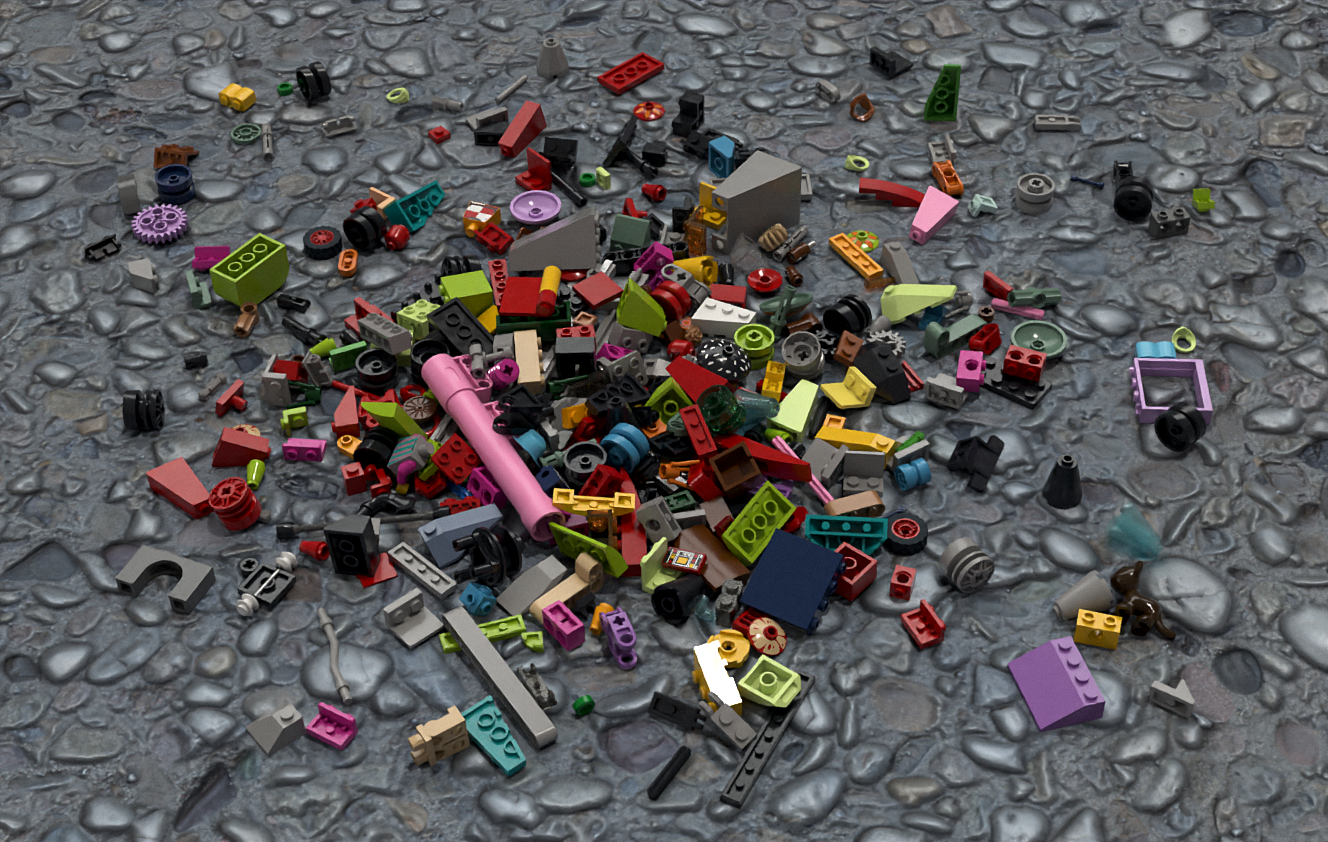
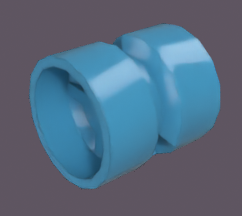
M923 458L895 467V479L903 491L931 481L930 468Z

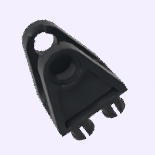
M520 384L499 397L498 406L503 409L504 413L493 420L492 429L501 435H523L531 429L537 432L540 419L554 416V408L550 404L543 406V397L540 393L532 394L523 384Z

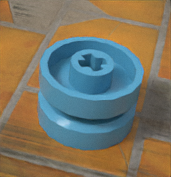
M627 423L615 425L609 435L605 436L599 443L607 453V465L614 467L619 473L620 467H624L627 474L633 472L639 465V462L643 461L650 451L649 443L643 433Z

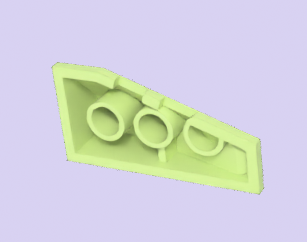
M923 284L890 285L885 288L880 299L882 315L889 318L892 325L906 320V316L912 313L918 315L928 306L934 308L952 300L957 287L956 285Z

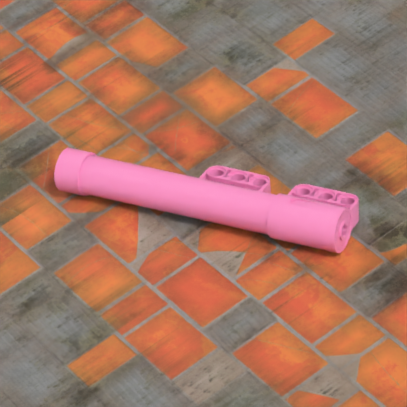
M438 354L426 361L421 370L422 378L446 413L454 419L520 515L521 522L533 539L547 541L553 538V533L548 532L546 523L549 525L550 522H554L564 527L566 522L565 516L560 509L552 506L553 499L549 498L543 491L536 478L516 452L522 450L523 447L513 436L518 438L521 435H501L492 429L493 420L504 413L503 409L498 406V401L487 403L491 400L492 380L486 372V376L483 378H474L470 355L452 358L447 354Z

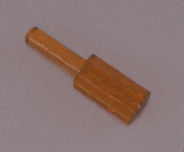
M882 276L866 278L864 286L866 289L883 287L886 283L896 282L895 277L883 278Z

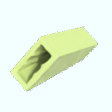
M802 379L768 416L767 429L771 428L789 432L794 442L802 443L818 401L819 385Z

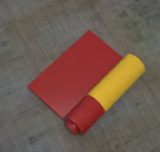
M548 266L544 269L542 278L507 277L499 315L551 316L555 309L562 274L561 270L556 266Z

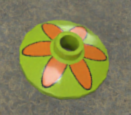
M858 230L847 235L865 253L874 251L879 245L878 237L869 231Z

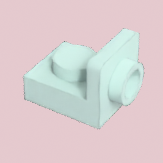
M975 194L968 205V209L973 217H977L980 210L985 213L991 212L995 214L998 209L992 198Z

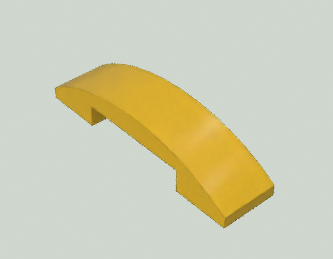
M554 488L552 506L581 516L613 517L634 511L635 494L615 492L614 498L574 495V489Z

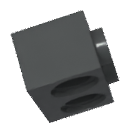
M1184 207L1153 212L1150 216L1148 230L1155 240L1188 234L1191 217Z

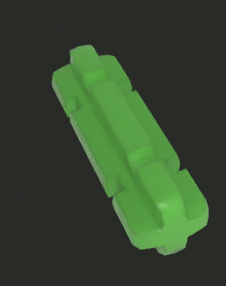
M916 431L913 436H910L896 448L895 452L897 453L912 446L914 443L924 440V433Z

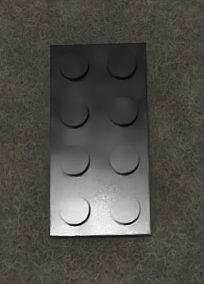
M457 297L427 314L428 321L460 356L470 355L469 347L474 344H480L482 351L486 355L493 353L494 337Z
M989 355L983 358V360H986V371H982V374H985L984 385L980 386L1033 410L1052 389V383L1040 379L1038 382L1003 373L1004 362Z

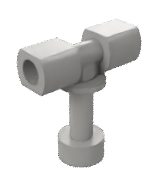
M474 344L469 347L472 359V372L476 379L486 376L484 366L488 367V362L504 358L514 360L511 345L503 347L504 351L488 355L482 351L480 344Z

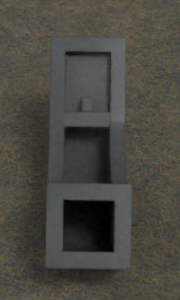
M134 174L117 176L123 214L141 213L137 192L138 187Z

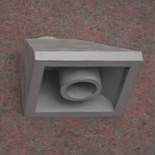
M283 704L245 726L246 731L268 756L306 734L303 717L292 704Z

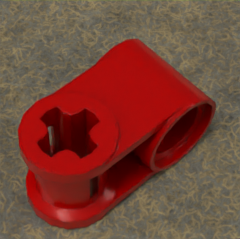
M987 324L972 336L968 344L970 351H981L983 354L988 355L997 346L1001 345L1002 339L998 324Z

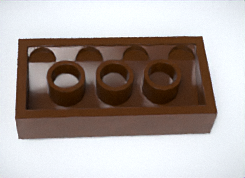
M704 524L687 528L681 531L675 539L668 541L671 547L706 554L707 560L700 576L714 592L746 586L751 572Z

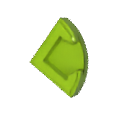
M542 631L521 633L522 641L528 649L544 652Z

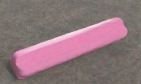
M993 298L991 302V307L996 310L1040 321L1044 318V310L1028 306L1011 307L1008 301Z

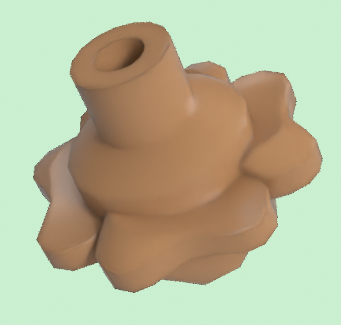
M692 324L688 329H685L686 334L684 338L692 342L694 347L702 342L703 333L699 326Z

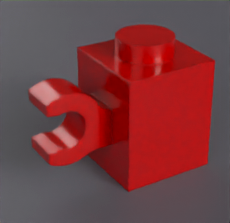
M360 462L340 466L348 496L366 492V481L376 480L375 470L377 469L375 464L368 465L364 470Z

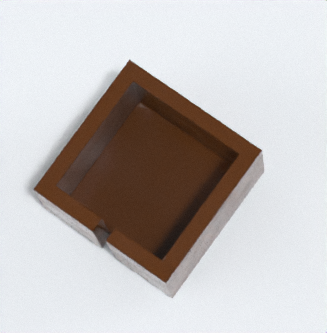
M744 441L709 459L730 501L766 482Z

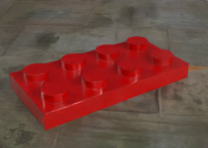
M642 52L598 76L597 81L615 93L621 94L664 70V63Z

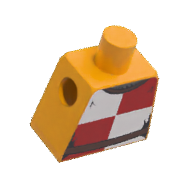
M470 201L463 216L464 230L469 237L475 236L473 232L475 229L481 233L490 222L496 226L500 224L501 212L499 207Z

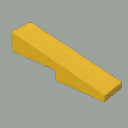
M768 361L759 404L774 407L779 405L786 364Z

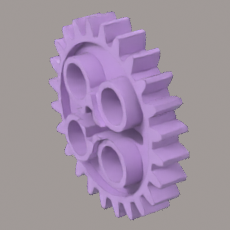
M156 204L155 208L149 206V210L142 209L143 213L138 212V216L133 217L134 220L131 225L134 236H137L138 240L142 239V242L148 240L149 244L155 241L158 244L159 241L165 243V240L172 241L171 238L177 239V235H183L182 231H186V227H188V217L182 208L178 209L177 205L172 207L169 204L166 207L165 204H162L159 207Z

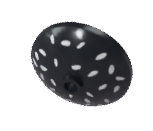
M710 339L703 342L698 348L696 354L698 365L727 379L729 383L740 382L749 375L751 360L745 350L738 344L726 339Z

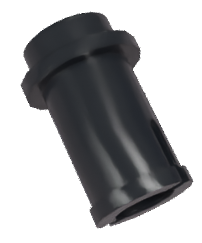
M200 352L197 355L184 357L186 369L199 365L205 366L208 363L206 352Z

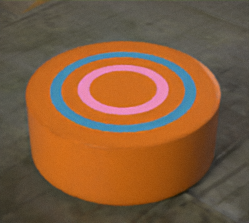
M682 317L678 322L684 333L685 329H688L691 325V317Z

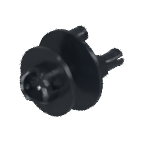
M498 526L492 532L485 527H479L472 534L452 541L453 549L456 552L469 548L472 562L469 568L454 572L455 581L457 580V584L472 579H481L490 587H498L504 583L506 575L514 576L521 571L522 553L525 549L524 543L518 535L513 534L505 526Z

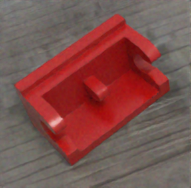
M711 284L710 290L712 294L708 298L720 302L740 303L741 308L745 309L747 287Z

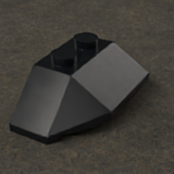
M879 340L861 345L853 360V365L877 387L874 395L889 401L893 405L910 400L911 395L905 371L890 345Z

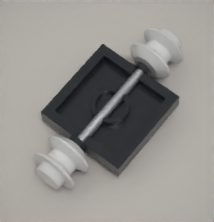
M281 552L280 558L275 559L276 567L262 562L237 588L238 594L242 595V600L236 601V609L241 615L252 616L253 610L259 608L258 603L273 608L297 582L296 576L290 574L292 568L297 566L295 555L290 552Z

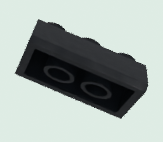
M350 514L324 527L323 531L335 574L375 576L381 556L370 516Z

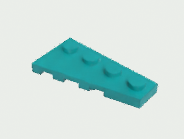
M491 695L461 713L466 721L468 736L508 777L526 766V759L516 740L513 739L507 724L503 721L501 713L496 708Z

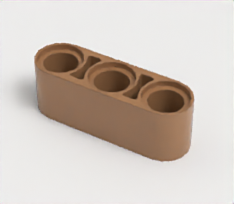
M873 490L832 500L824 506V512L827 516L874 518L880 516L885 511V505L878 493Z

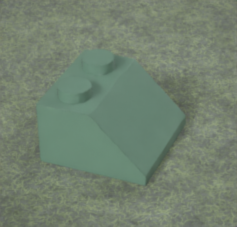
M617 213L610 238L611 252L651 246L650 221Z

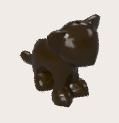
M1137 561L1134 566H1124L1111 575V588L1124 596L1123 602L1117 604L1116 611L1111 612L1109 615L1122 617L1121 626H1124L1133 615L1138 616L1131 625V633L1135 636H1146L1147 632L1155 627L1161 635L1168 639L1176 637L1174 631L1164 626L1162 610L1158 602L1142 595L1138 591L1144 566L1143 561Z

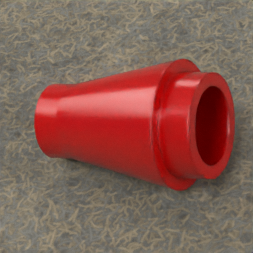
M645 183L641 188L642 193L655 201L664 200L667 194V190L663 185Z
M304 540L300 543V552L318 561L326 560L330 555L325 541Z

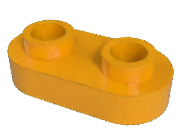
M350 435L342 436L337 441L338 451L353 459L354 451L362 441Z

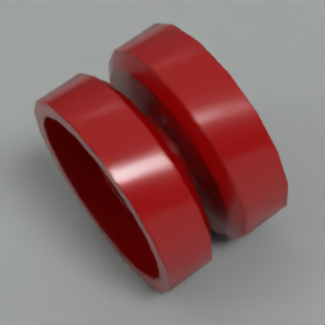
M664 281L649 294L663 308L668 325L675 320L679 322L691 308L689 294L676 282Z

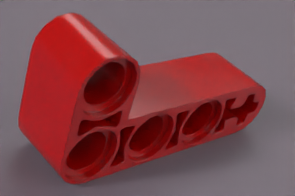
M696 452L692 454L691 460H699ZM716 455L700 459L699 464L690 465L687 482L689 486L705 502L720 495L722 497L727 495L709 462V459Z

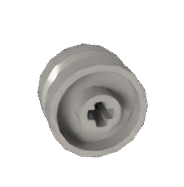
M1029 173L1021 176L1017 182L1016 207L1022 212L1033 215L1048 212L1053 204L1054 181L1049 176L1039 173Z

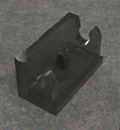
M533 663L530 664L531 670L527 673L523 666L517 668L519 681L542 711L557 705L555 694L552 690L548 689Z

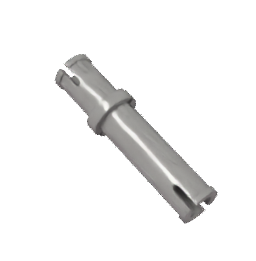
M264 123L261 125L262 133L260 135L263 145V159L271 161L273 159L272 141L274 137L271 132V125Z
M800 225L773 253L774 259L781 261L786 256V253L792 250L808 234V228Z

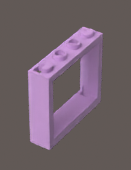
M1134 358L1133 366L1129 367V376L1132 377L1131 389H1134L1133 402L1137 403L1135 405V415L1139 416L1140 423H1155L1156 418L1170 408L1148 407L1145 405L1141 376L1193 377L1199 407L1196 409L1202 414L1205 424L1210 425L1213 409L1202 359Z

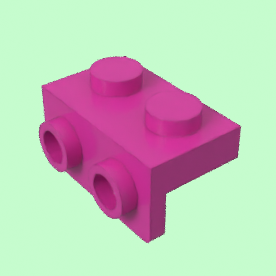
M230 246L195 247V258L192 261V268H198L199 271L212 268L230 255Z
M320 702L318 704L319 713L308 724L306 732L342 751L358 733L356 720L351 714H345L332 705Z

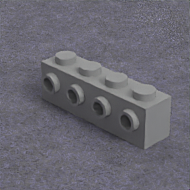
M370 313L365 318L357 320L361 337L386 352L394 355L413 348L411 332L377 313Z

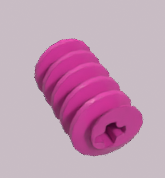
M503 359L486 371L493 382L492 389L500 390L514 382L520 372L519 366L512 359Z

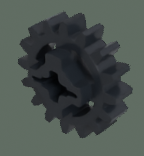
M822 328V332L816 330L813 335L819 340L825 361L827 358L833 361V356L841 336L839 330L835 332L832 331V328L829 330Z

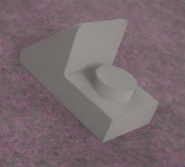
M1184 679L1180 681L1176 689L1158 681H1154L1151 686L1149 701L1187 718L1191 717L1195 701Z

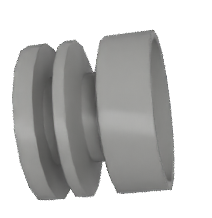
M799 331L785 339L782 345V355L789 373L799 380H810L817 377L825 366V357L818 338L812 333Z
M969 537L960 538L951 543L943 551L939 559L940 569L964 593H972L979 590L991 579L995 571L994 561L985 552H982L975 541Z

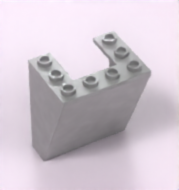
M758 150L712 192V207L727 212V232L723 236L716 233L712 234V248L729 255L759 242L760 236L775 224H781L785 229L798 225L800 223L802 167ZM717 198H720L724 205L719 204Z
M591 206L514 241L509 250L510 271L544 270L548 266H556L560 270L596 269L597 264H600L601 245H599V210H596V206Z

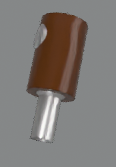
M813 240L808 244L801 243L786 253L788 261L795 263L810 254V249L816 246V242Z

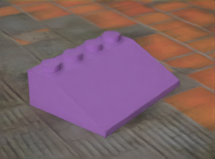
M1071 636L1050 640L1008 663L1009 671L1040 732L1103 717L1106 701Z

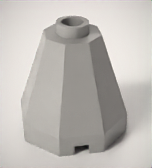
M548 38L543 42L536 62L538 75L553 79L555 75H557V78H561L569 72V64L559 40Z

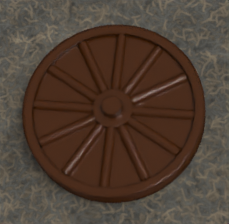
M415 396L404 403L403 410L415 422H422L431 419L436 414L437 403L434 399L427 396Z

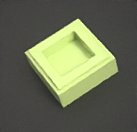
M602 167L596 168V182L604 189H610L611 174Z

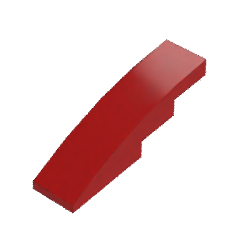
M860 178L859 193L876 194L875 200H892V206L920 207L925 196L924 193L893 182L870 178Z

